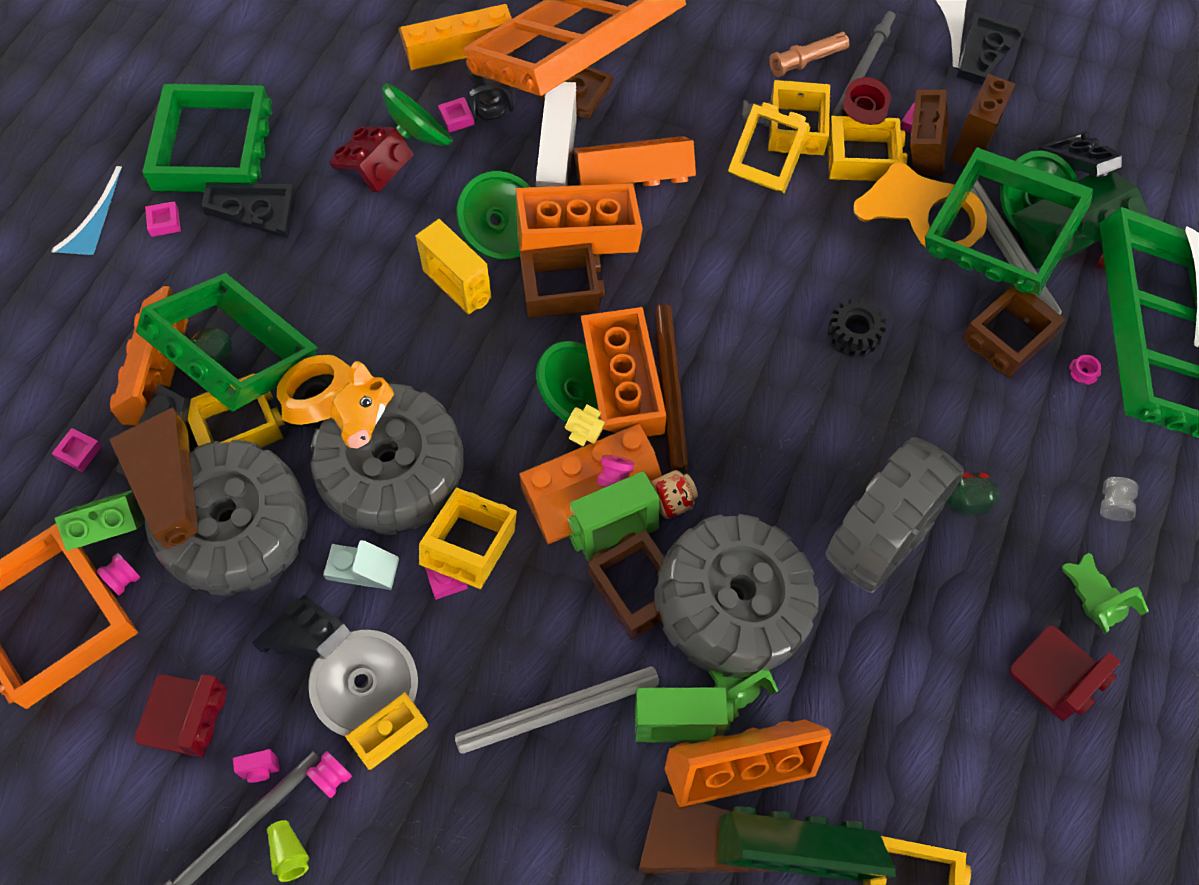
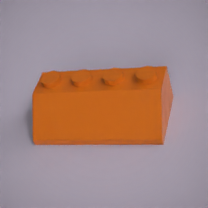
M685 136L573 148L579 186L632 184L637 182H643V186L660 185V180L671 179V183L687 182L689 176H696L694 142Z
M633 184L516 188L517 235L520 251L592 243L593 254L638 252L643 228Z
M163 286L142 302L140 312L135 316L134 333L126 346V360L118 373V387L116 393L110 399V409L122 425H138L157 385L171 386L176 365L135 332L143 307L174 294L169 286ZM188 319L181 320L172 324V326L185 335Z
M643 307L582 315L581 322L598 410L601 411L600 420L606 422L603 429L617 433L640 424L646 437L665 434L666 412Z
M640 424L598 440L595 444L591 443L519 473L521 490L547 544L569 536V533H572L567 518L571 516L570 502L605 488L597 483L598 475L603 471L601 464L603 455L623 457L635 462L634 469L629 473L628 477L644 471L651 482L662 476L655 452Z
M805 719L795 722L783 721L775 726L762 729L750 728L742 733L730 736L717 735L709 740L692 744L684 742L676 745L674 748H669L664 770L680 808L815 777L832 734L828 728Z

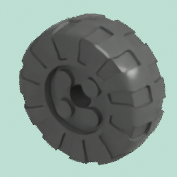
M389 384L394 395L376 423L370 441L362 447L350 448L346 446L341 437V429L333 418L324 420L320 428H316L310 446L312 452V462L310 464L317 490L326 505L343 522L360 531L364 528L375 531L377 535H396L398 531L411 528L416 530L433 521V516L444 507L455 488H458L459 479L462 478L464 465L463 446L454 420L447 414L445 408L437 399L426 392L420 393L415 391L412 386Z
M918 437L910 438L903 447H900L892 454L883 471L877 472L866 486L865 494L860 500L855 501L844 517L843 524L832 536L826 550L825 557L828 563L850 582L870 593L875 592L910 552L918 547L931 530L935 519L964 473L963 467L935 445Z
M232 440L225 443L215 441L195 447L194 451L190 452L198 533L190 536L180 545L165 549L152 535L146 520H144L149 544L162 566L174 578L196 591L200 589L208 591L211 595L234 596L235 592L249 589L252 592L272 582L271 579L280 571H285L299 554L298 547L301 540L305 539L308 515L302 488L291 469L270 450L263 451L255 443L241 440Z
M723 514L703 519L695 527L685 531L675 541L667 552L657 574L659 579L658 585L654 590L656 612L660 613L664 625L662 629L674 648L678 647L688 657L687 660L707 672L712 670L723 673L724 677L747 678L759 671L771 670L782 664L795 654L805 642L813 629L812 620L818 613L819 591L814 584V571L804 552L798 550L792 543L793 539L776 526L772 527L760 521V518L738 514L737 516L723 517Z

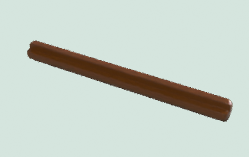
M659 304L655 307V318L666 412L670 468L672 471H686L688 468V456L672 307L669 304Z

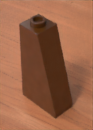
M172 407L109 439L150 531L165 549H168L171 546L184 543L190 536L198 533L188 430L175 409Z
M658 791L638 872L659 874L773 871L717 864L719 818L721 815L732 811L703 803L679 808L674 795Z

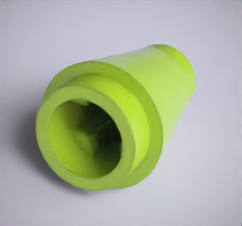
M282 820L270 825L267 828L272 873L277 875L281 882L291 881L305 874L309 868L307 864L309 856L290 827L289 822Z

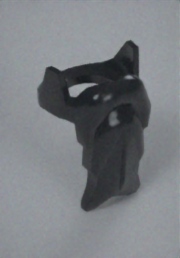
M469 69L467 70L468 77L473 83L468 97L474 119L477 118V115L482 120L501 118L505 114L506 107H508L510 112H513L514 106L508 85L472 74Z

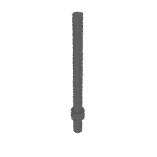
M886 12L881 23L876 25L871 35L872 40L831 116H844L843 102L846 90L852 81L865 76L881 44L886 42L891 33L890 27L896 18L894 12Z
M312 751L174 880L169 879L163 885H191L308 776L305 772L310 767H316L321 762L318 755Z

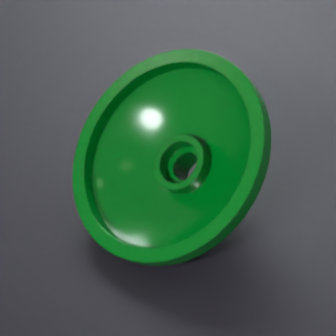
M388 82L382 86V95L387 111L398 124L396 129L403 137L409 140L412 136L425 144L447 146L453 142V138L448 131L412 98Z
M1032 151L1014 160L1072 182L1078 181L1071 166L1058 155L1048 151ZM1001 183L1000 199L1003 211L1008 221L1018 231L1011 215L1043 198Z
M502 171L480 174L464 187L458 198L456 219L459 230L469 246L485 257L495 260H509L520 256L515 192L516 188H530V186L516 175ZM491 216L497 218L498 225L491 223Z
M564 341L549 347L540 357L536 368L538 389L548 407L565 422L568 421L575 407L584 410L585 406L589 405L598 410L586 345L573 341Z

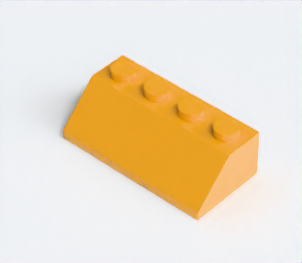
M507 4L403 26L399 28V33L410 68L415 70L467 58L464 51L465 46L508 22L512 17Z

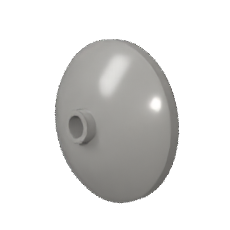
M371 629L350 631L352 634L325 659H315L308 681L309 697L319 719L332 731L346 736L404 692L414 703L418 687L416 665L406 647L389 634ZM359 674H365L367 677L365 684L362 686H357L354 683L355 677Z

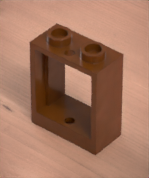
M990 74L987 75L967 116L952 154V161L966 166L976 148L987 150L1016 85L1015 83Z
M947 89L916 90L910 147L913 170L920 176L944 175L949 128Z
M592 243L520 251L528 318L600 310V298H605L603 279L597 280V273H601L599 255H593ZM577 268L586 269L589 291L538 296L535 273Z
M1013 285L969 324L962 340L967 343L971 350L978 352L989 361L994 369L1002 372L1010 379L1057 335L1066 319L1032 292L1029 294L1020 292ZM1004 308L1038 334L1019 353L1015 352L985 327Z
M646 530L638 534L635 532L627 534L619 541V545L609 551L607 549L598 551L590 558V562L587 563L589 577L631 640L662 622L660 613L656 612L655 601L631 614L603 571L641 548L657 571H659L665 557Z

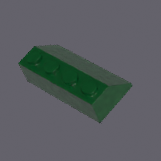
M1109 171V174L1103 177H1091L1088 175L1076 181L1075 183L1093 189L1091 205L1058 262L1101 240L1099 223L1120 207L1145 216L1149 214L1138 187L1114 171ZM1041 199L1011 215L1035 269L1042 267L1073 209Z
M735 806L733 807V812L721 815L719 818L717 864L857 882L896 877L894 864L879 831L864 829V823L842 821L841 826L829 825L828 818L819 816H806L805 821L792 820V813L771 811L768 817L756 815L755 808Z

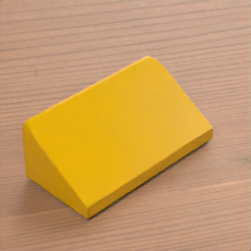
M404 692L345 737L365 766L371 770L426 729L428 724L409 696Z

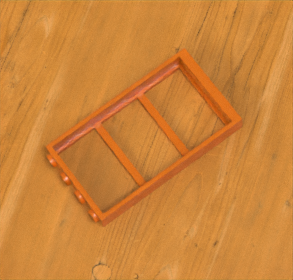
M543 0L465 46L466 63L472 74L542 96L686 5V1L637 0L627 7L602 0ZM583 8L613 15L584 34L554 27ZM539 35L567 43L535 64L507 55Z

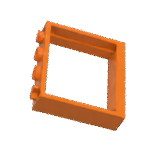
M54 524L0 559V591L63 551L111 625L25 684L0 644V682L2 683L0 685V693L6 697L9 704L15 702L25 709H28L139 633L106 582L97 574L96 567L82 546L66 551L57 524Z

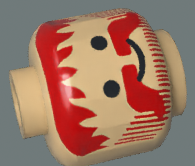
M675 470L651 481L653 488L659 496V513L664 518H673L693 508L694 499L698 497V493L693 480L688 474L683 475Z

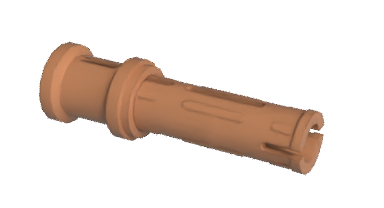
M840 32L806 46L794 45L786 52L772 53L769 58L770 68L776 77H782L787 71L793 69L801 70L807 63L847 49L849 47L848 36L845 35V32Z

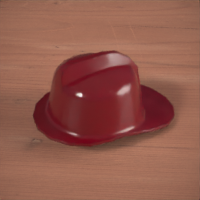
M857 78L849 84L846 90L843 109L850 118L859 123L867 125L880 124L886 119L888 114L890 92L882 82L874 78Z

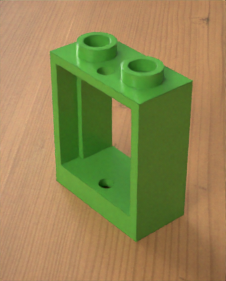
M644 471L570 502L571 516L567 518L572 533H569V537L576 552L582 550L587 561L602 549L609 551L619 545V541L629 533L635 532L638 534L646 530L649 534L659 529V496Z
M132 490L76 506L55 517L66 551L137 530L146 520Z
M726 687L637 688L635 700V742H702L717 735H724L725 731L730 730V722H733V700L726 699Z

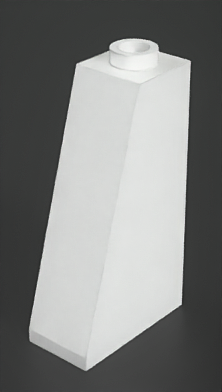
M563 82L545 94L536 187L568 186L577 123L575 82Z

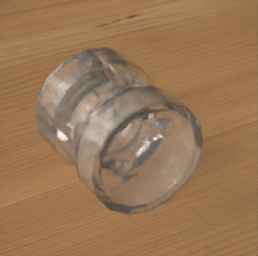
M1123 477L1106 479L1102 489L1105 499L1102 500L1100 506L1101 516L1118 522L1134 519L1136 505L1133 500L1138 495V484L1131 479Z

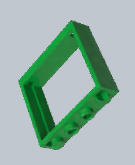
M163 84L143 168V175L151 190L204 192L206 183H256L257 179L261 178L260 160L265 157L264 138L269 135L268 116L273 113L271 108L272 99L267 96L265 87L258 85ZM182 108L251 109L240 168L169 166Z
M976 148L925 236L926 250L938 259L947 258L956 262L958 266L965 270L971 271L974 269L984 273L987 278L993 281H1004L1012 284L1020 292L1027 294L1032 292L1040 295L1091 205L1093 189ZM979 176L1073 209L1038 274L1031 273L944 238Z
M227 273L143 307L135 331L232 412L277 388V385L289 368L303 359L315 356L318 349L315 344ZM216 305L283 360L240 382L173 327L172 324Z

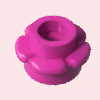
M1082 355L1078 359H1074L1069 365V369L1072 371L1071 377L1079 383L1093 384L1097 381V377L1101 375V364L1098 359L1091 355Z

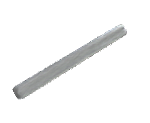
M977 180L971 192L983 203L987 214L986 227L1005 258L1011 265L1038 274ZM1046 285L1040 295L1034 294L1057 313H1062Z
M650 666L459 732L455 735L458 751L464 754L636 694L637 688L656 687L659 684L658 674L655 668Z

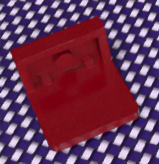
M362 126L352 133V138L346 145H342L335 150L334 157L329 161V164L332 168L356 169L372 192H380L414 154L396 128Z
M1048 626L1010 666L1009 673L1063 722L1075 712L1082 716L1095 703L1096 700L1091 695L1097 688L1103 692L1116 679L1117 676L1112 671L1121 661L1108 652L1096 662L1055 626Z
M164 674L159 675L155 680L134 737L136 743L142 746L203 758L207 747L211 743L214 725L219 711L224 705L227 688L216 677L201 674L199 681Z

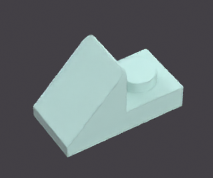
M362 540L359 541L358 548L332 544L323 575L326 580L392 590L399 557Z

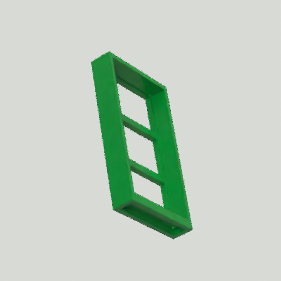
M1120 207L1100 222L1099 226L1125 415L1145 423H1153L1166 427L1168 430L1180 431L1199 438V410L1154 397L1149 364L1199 379V366L1147 349L1140 307L1141 304L1196 323V273L1187 234L1184 229ZM1132 248L1188 267L1195 309L1138 290Z

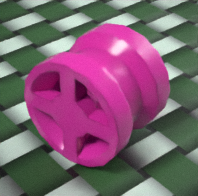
M603 455L601 460L603 471L598 475L597 483L607 487L628 478L629 473L634 469L635 462L623 457Z
M119 553L112 557V562L109 565L101 566L96 570L97 574L118 596L125 591L127 584L136 582L141 578Z
M328 751L321 756V762L316 767H310L305 772L330 799L336 794V787L341 782H347L352 777Z

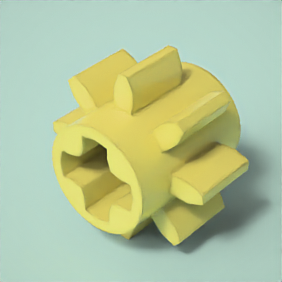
M586 405L584 410L575 407L565 426L566 430L572 432L569 439L581 446H584L586 441L595 444L606 423L598 419L601 411L589 405Z

